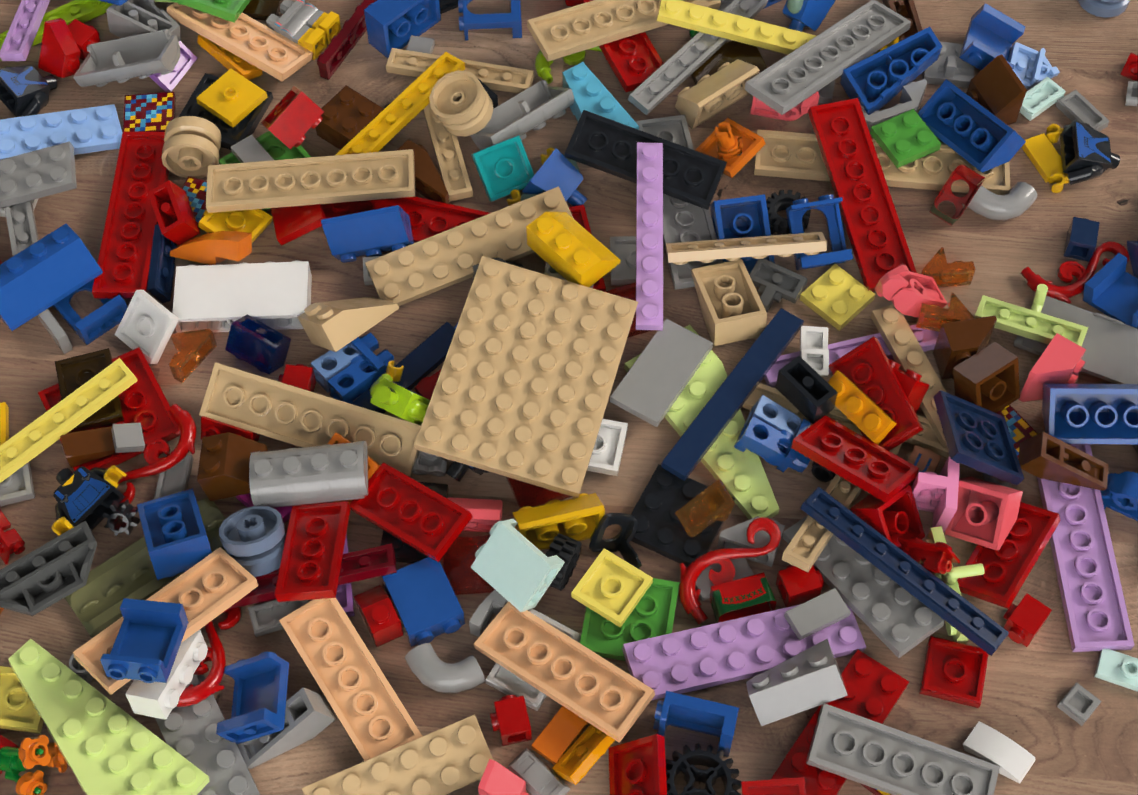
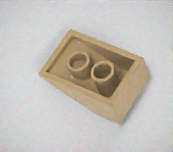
M742 259L691 270L705 325L714 346L760 336L766 328L767 312Z
M373 296L319 302L307 306L304 310L305 312L298 316V319L312 344L337 352L398 310L399 306L396 303Z

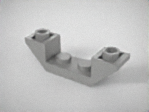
M926 79L910 82L903 86L899 104L891 108L875 111L868 115L861 105L869 132L872 126L914 109L918 112L927 86Z

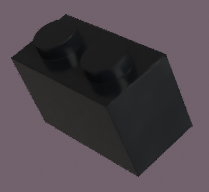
M800 356L778 372L776 389L812 424L834 409L838 392Z

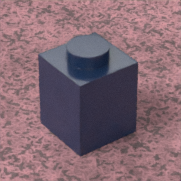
M1073 217L1067 231L1064 257L1089 262L1096 248L1100 222Z

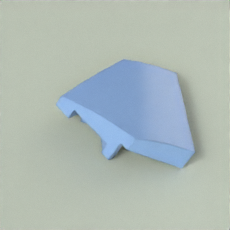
M1015 42L1011 48L1008 61L1015 65L1013 71L1027 90L1037 85L1046 77L1051 79L1060 73L1056 66L1052 67L1045 56L1046 50L1044 48L1038 52Z

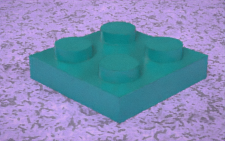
M519 135L471 154L490 202L509 195L513 189L518 191L524 189L534 176Z

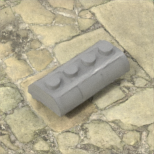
M168 29L89 44L87 46L89 54L73 78L81 87L93 85L102 87L114 81L123 83L135 77L144 79L156 73H161L162 75L169 74L174 70L180 58L178 38L176 35H171V31Z
M541 80L495 107L487 125L476 134L470 136L480 150L518 135L523 140L527 137L526 133L532 129L534 131L546 126L545 121L548 119H556L566 113L565 109L574 104L572 89L547 86V81Z
M358 441L252 452L249 463V486L253 505L275 508L363 499L365 495H368L367 442Z

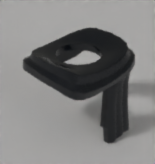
M624 513L606 514L590 537L589 549L592 552H601L604 548L610 552L619 551L626 562L639 569L642 564L637 553L629 544L638 528L637 518ZM615 524L621 526L618 535L611 539H603L604 532L608 526Z

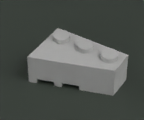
M128 0L121 6L113 4L106 9L109 32L120 38L168 29L171 31V35H176L178 41H181L180 25L163 9L160 10L155 6L154 0Z
M828 639L746 681L748 695L761 726L848 696Z

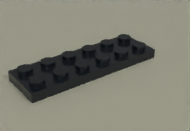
M583 110L565 151L566 158L636 183L637 142L663 143V194L709 210L727 162Z

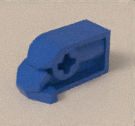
M1125 471L1120 474H1108L1107 489L1100 490L1104 510L1108 507L1138 521V473Z

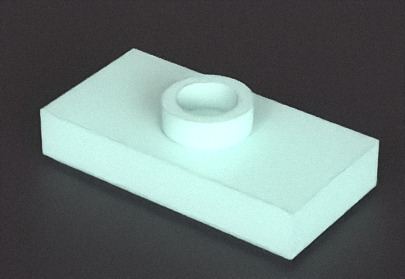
M1046 77L1026 92L1019 113L1031 121L1055 104L1057 100L1064 97L1066 91L1049 77Z
M1102 649L1099 654L1094 677L1138 692V658L1111 649Z

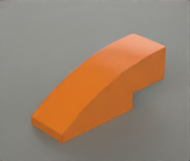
M240 231L206 233L170 251V256L208 265L220 264L226 259L239 262L252 253V233Z

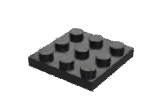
M205 73L179 117L196 116L212 122L221 132V147L231 150V146L254 133L273 100L272 92L266 91L268 98L236 126L231 127L197 103L196 97L220 78Z
M658 464L631 513L638 521L637 531L631 541L677 563H684L688 567L699 556L709 552L734 505L735 498L691 478H687L684 481Z

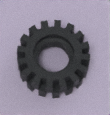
M779 190V195L774 192L771 198H767L766 203L772 235L777 232V235L790 234L788 219L779 216L777 212L786 210L793 205V201L800 199L801 193L796 192L793 195V190H788V193L784 194V190ZM811 210L806 211L802 217L804 232L809 224Z
M563 534L555 536L553 543L551 542L549 546V551L546 552L547 557L557 555L565 562L550 584L551 587L560 591L569 582L582 548L581 542Z

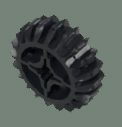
M697 743L692 752L685 745L683 747V755L678 751H674L672 753L673 761L666 759L667 795H715L716 792L712 786L719 777H721L724 783V795H741L736 791L741 789V781L736 779L739 776V770L735 768L730 769L733 765L732 758L722 760L724 756L723 750L718 751L716 755L713 754V746L711 744L707 746L706 751H701V745ZM694 765L707 766L709 767V769L700 770L697 769ZM682 771L687 785L683 788V792L678 794L674 780ZM698 781L699 785L700 782L706 783L705 789L701 790L700 787L696 789L694 783Z

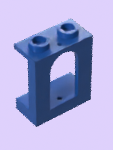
M458 0L459 13H463V16H459V31H464L465 41L468 40V30L512 28L513 38H522L520 0H510L511 13L473 14L467 9V5L473 0Z
M833 194L818 197V201L809 202L808 198L793 201V205L786 209L790 234L804 233L802 217L806 211L810 209L821 211L827 221L832 252L811 256L804 253H795L796 270L845 263L853 259L852 249H847L839 208V203L843 201L842 197L834 198Z
M94 279L52 305L86 345L118 325L128 308L125 300L120 295L113 299L98 298L104 305L82 319L71 307L70 300L80 291L92 292Z

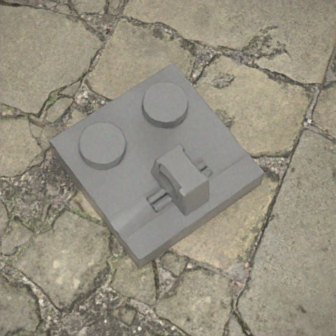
M940 42L942 49L939 58L923 72V79H926L927 84L942 85L947 79L956 87L968 88L970 80L974 77V66L959 58L963 44Z

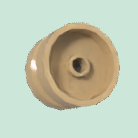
M454 71L446 74L436 82L431 90L429 97L430 107L447 131L455 136L466 137L476 134L487 125L492 117V99L478 78L468 71Z
M196 116L174 118L167 124L165 129V143L161 156L163 165L177 176L185 178L189 176L196 179L207 177L208 165L219 164V150L222 138L220 130L215 124L204 118Z

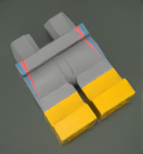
M284 0L280 5V13L283 15L279 17L271 14L266 20L267 27L313 52L312 60L314 61L327 48V44H330L332 38L337 36L341 30L339 14L332 11L327 14L313 4L305 3V0H296L295 2Z

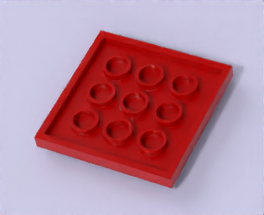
M138 347L113 358V362L120 358L138 380L119 394L124 421L113 424L141 423L145 448L155 439H163L168 442L179 437L180 434L176 435L178 425L174 421L175 417L169 412L170 405L141 348ZM58 383L38 392L46 411L61 401ZM112 424L105 425V426H101V427H97V428H93V429L104 428V427H110V426H112ZM144 451L115 453L75 466L73 469L76 471L81 466L88 470L94 467L110 468L113 465L116 466L144 453Z

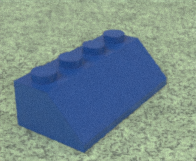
M947 79L917 113L937 138L982 173L1009 162L1026 142L1011 127Z
M67 223L0 264V318L11 331L17 329L103 273L83 241Z
M1043 384L1042 414L1045 433L1067 444L1138 445V384Z

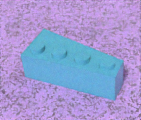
M584 62L562 72L563 88H571L574 95V104L570 106V109L577 121H579L583 110L639 130V125Z

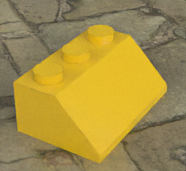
M546 211L526 226L527 245L569 282L590 287L621 262L616 255L566 212Z
M582 493L579 495V498L573 497L563 501L552 500L545 505L537 507H522L518 511L512 512L513 519L518 522L515 529L539 550L549 548L557 534H563L577 541L590 539L598 523L605 516V508L596 493L589 495Z

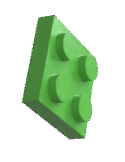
M914 109L872 126L870 130L871 136L896 168L940 150L941 142Z

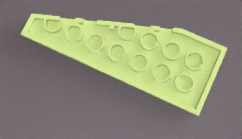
M691 325L684 327L698 335ZM712 350L665 415V419L680 437L728 377L722 361ZM641 354L625 363L624 369L627 373ZM739 409L701 459V462L727 494L735 498L734 502L749 520L757 516L773 518L779 513V506L759 455L747 449L742 452L734 447L745 424V419L741 409Z
M29 639L8 658L12 670L25 692L29 695L36 711L43 719L47 730L68 766L71 767L86 795H197L210 782L208 775L32 639Z

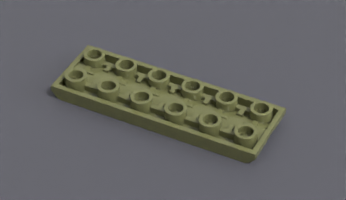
M203 498L197 504L211 551L214 552L219 547L225 551L219 537V528L226 518L213 501ZM144 536L89 572L86 585L66 596L65 600L91 638H93L123 617L120 606L124 598L146 600L184 572L178 573L173 577L157 580Z

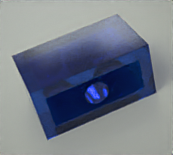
M247 314L231 324L225 350L235 355L236 358L253 365L259 371L270 375L284 366L291 338Z

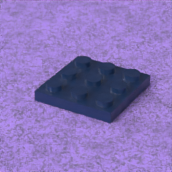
M942 390L933 397L949 450L948 453L953 461L1016 486L1024 480L1004 416Z

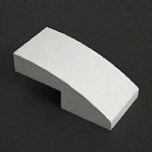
M801 326L800 357L821 377H828L829 374L828 327Z
M980 721L963 743L964 751L1000 766L999 774L1019 784L1036 760L1031 753L1019 744Z

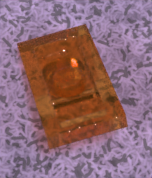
M941 247L924 267L921 274L933 277L938 287L961 286L971 284L976 269L973 261L947 263L944 248Z
M951 293L947 308H942L938 305L922 304L916 327L940 332L943 323L975 318L958 297Z
M203 329L171 335L175 348L180 351L172 357L169 363L173 377L183 383L217 347L213 331Z
M718 479L675 512L689 537H695L716 520L726 521L735 502L722 481Z

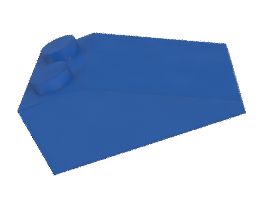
M377 0L364 9L369 44L386 58H389L392 48L402 49L408 45L411 35L420 36L441 21L439 0Z
M765 194L713 201L710 205L717 240L771 236ZM768 255L764 258L775 263L774 255ZM742 257L741 259L750 275L758 259Z
M193 488L137 504L149 556L157 580L173 577L178 573L185 572L212 553Z

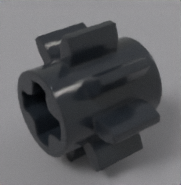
M128 499L119 504L114 500L110 505V509H106L102 515L108 518L104 527L112 530L115 536L122 532L130 535L133 526H137L140 522V519L135 517L138 508L129 504Z

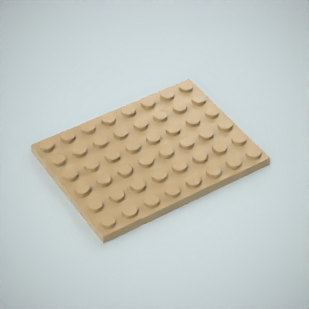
M482 256L418 433L414 449L579 498L638 302Z

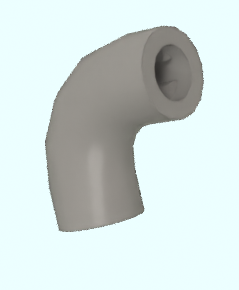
M1017 182L1010 192L1005 195L992 193L981 185L967 207L988 219L1006 221L1023 214L1031 207L1038 195L1036 190L1026 182Z
M425 643L416 646L405 656L411 671L420 682L437 692L456 694L473 689L485 682L482 669L473 655L456 663H445L439 659L432 645Z

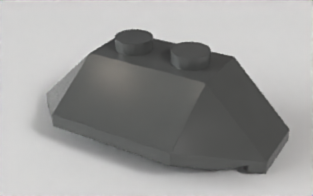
M86 521L82 522L1 569L0 607L34 616L84 587L87 583L98 544Z

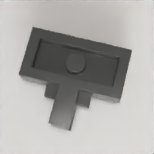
M764 258L758 259L750 273L754 286L759 287L758 294L761 295L760 299L766 312L769 311L774 301L779 303L782 298L795 304L807 284L806 277Z

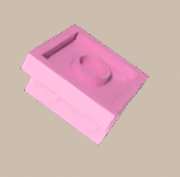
M948 457L939 475L935 472H918L911 486L917 509L933 512L932 527L942 526L943 532H945L952 520L958 505L960 463H956L951 457Z

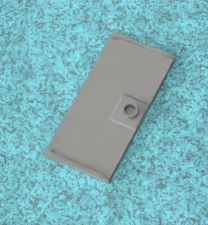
M1046 296L1041 313L1088 327L1082 345L1086 349L1082 358L1086 362L1081 370L1082 372L1114 384H1138L1137 328L1103 314L1093 313ZM1019 335L1014 340L1015 347L1040 356L1048 346V344Z

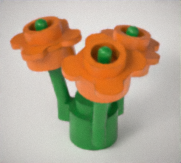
M39 735L36 739L24 738L19 748L5 746L0 750V771H5V779L17 782L16 793L18 795H43L48 787L44 783V772L41 770H36L34 773L27 772L22 776H19L18 773L26 769H32L34 765L39 764L41 766L47 765L48 767L58 768L60 773H64L67 770L68 764L55 742L49 743L46 735Z

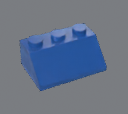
M399 205L321 220L332 256L343 263L356 261V257L364 255L366 257L381 256L382 252H393L414 244L410 217Z

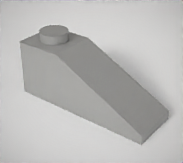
M302 687L286 701L284 730L237 744L247 768L252 769L313 739L336 718L325 696Z

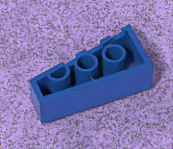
M928 27L844 69L840 84L850 99L858 98L866 113L870 115L875 111H879L902 91L903 86L915 80L937 61L942 45L931 27Z

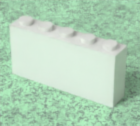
M295 260L292 262L269 261L265 263L243 262L224 265L217 263L216 265L176 266L172 313L179 318L175 327L177 334L304 329L298 316L305 312L304 310L307 306L311 305L312 274L309 262Z

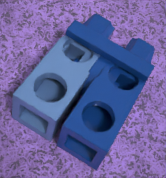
M370 332L361 338L357 337L337 352L331 350L326 352L310 364L314 370L316 381L327 393H330L332 398L352 403L354 399L369 389L382 374H385L388 362L394 361V356L386 349L375 355L373 351L379 348V342Z
M762 395L751 408L734 447L742 452L747 449L763 457L767 463L777 466L776 469L782 472L790 467L802 473L807 468L810 459L791 447L793 439L809 428L811 422L806 419L801 420L796 414Z

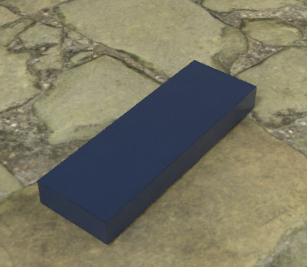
M157 224L154 228L147 290L162 303L171 300L175 257L170 256V251L176 248L177 244L163 236Z

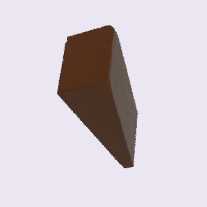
M112 426L60 436L65 457L70 467L72 468L115 454L111 432Z

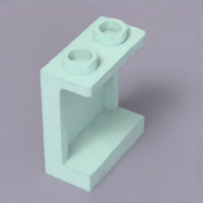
M514 519L498 521L489 532L491 536L487 542L476 551V559L471 568L520 612L535 608L565 562L557 555L547 557L515 529L518 522Z

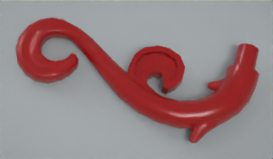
M1107 241L1096 248L1086 269L1075 261L1062 263L1058 269V277L1061 281L1071 283L1073 280L1072 276L1078 279L1075 283L1066 286L1053 285L1052 281L1044 280L1029 267L1024 268L1021 274L1028 281L1027 285L1035 293L1039 284H1045L1048 287L1046 296L1070 304L1071 300L1069 298L1080 294L1084 290L1085 283L1094 276L1099 258L1103 252L1109 251L1115 254V256L1120 253L1128 258L1127 263L1129 261V254L1127 249L1120 243ZM1104 258L1102 261L1103 266H1105L1110 260Z
M178 404L172 405L169 409V412L175 417V423L178 425L176 435L180 434V439L175 449L170 453V446L163 439L151 441L144 450V458L149 465L125 472L127 476L122 477L117 483L118 485L127 480L160 474L177 465L186 457L189 451L191 454L195 453L194 445L197 429L194 419L187 410H182ZM161 454H166V455H167V456H165V457H163V458H159V456H160ZM127 482V489L123 493L125 498L120 503L128 499L129 504H131L136 490L133 483Z
M759 517L754 519L748 526L746 536L750 544L755 543L754 536L758 531L763 530L769 534L770 541L764 547L721 548L699 556L690 563L688 568L684 563L680 564V601L688 615L691 614L698 625L708 619L700 607L702 605L699 601L701 590L695 591L699 575L708 566L719 564L721 571L715 572L713 569H710L709 580L713 585L729 582L736 575L735 567L730 559L758 557L775 550L780 543L781 532L773 520L767 517Z
M240 607L225 610L224 613H227L228 617L224 621L219 622L218 627L221 630L234 627L242 617ZM212 621L205 625L211 647H207V655L200 662L193 675L207 673L209 668L207 664H204L207 661H212V668L208 676L196 686L190 684L184 689L176 707L198 704L210 695L225 688L224 685H219L224 676V667L226 666L225 650Z

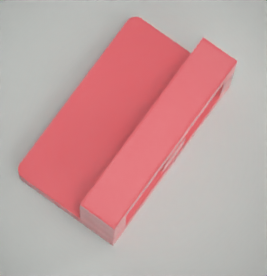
M447 498L470 511L473 516L463 531L490 532L495 523L502 521V500Z

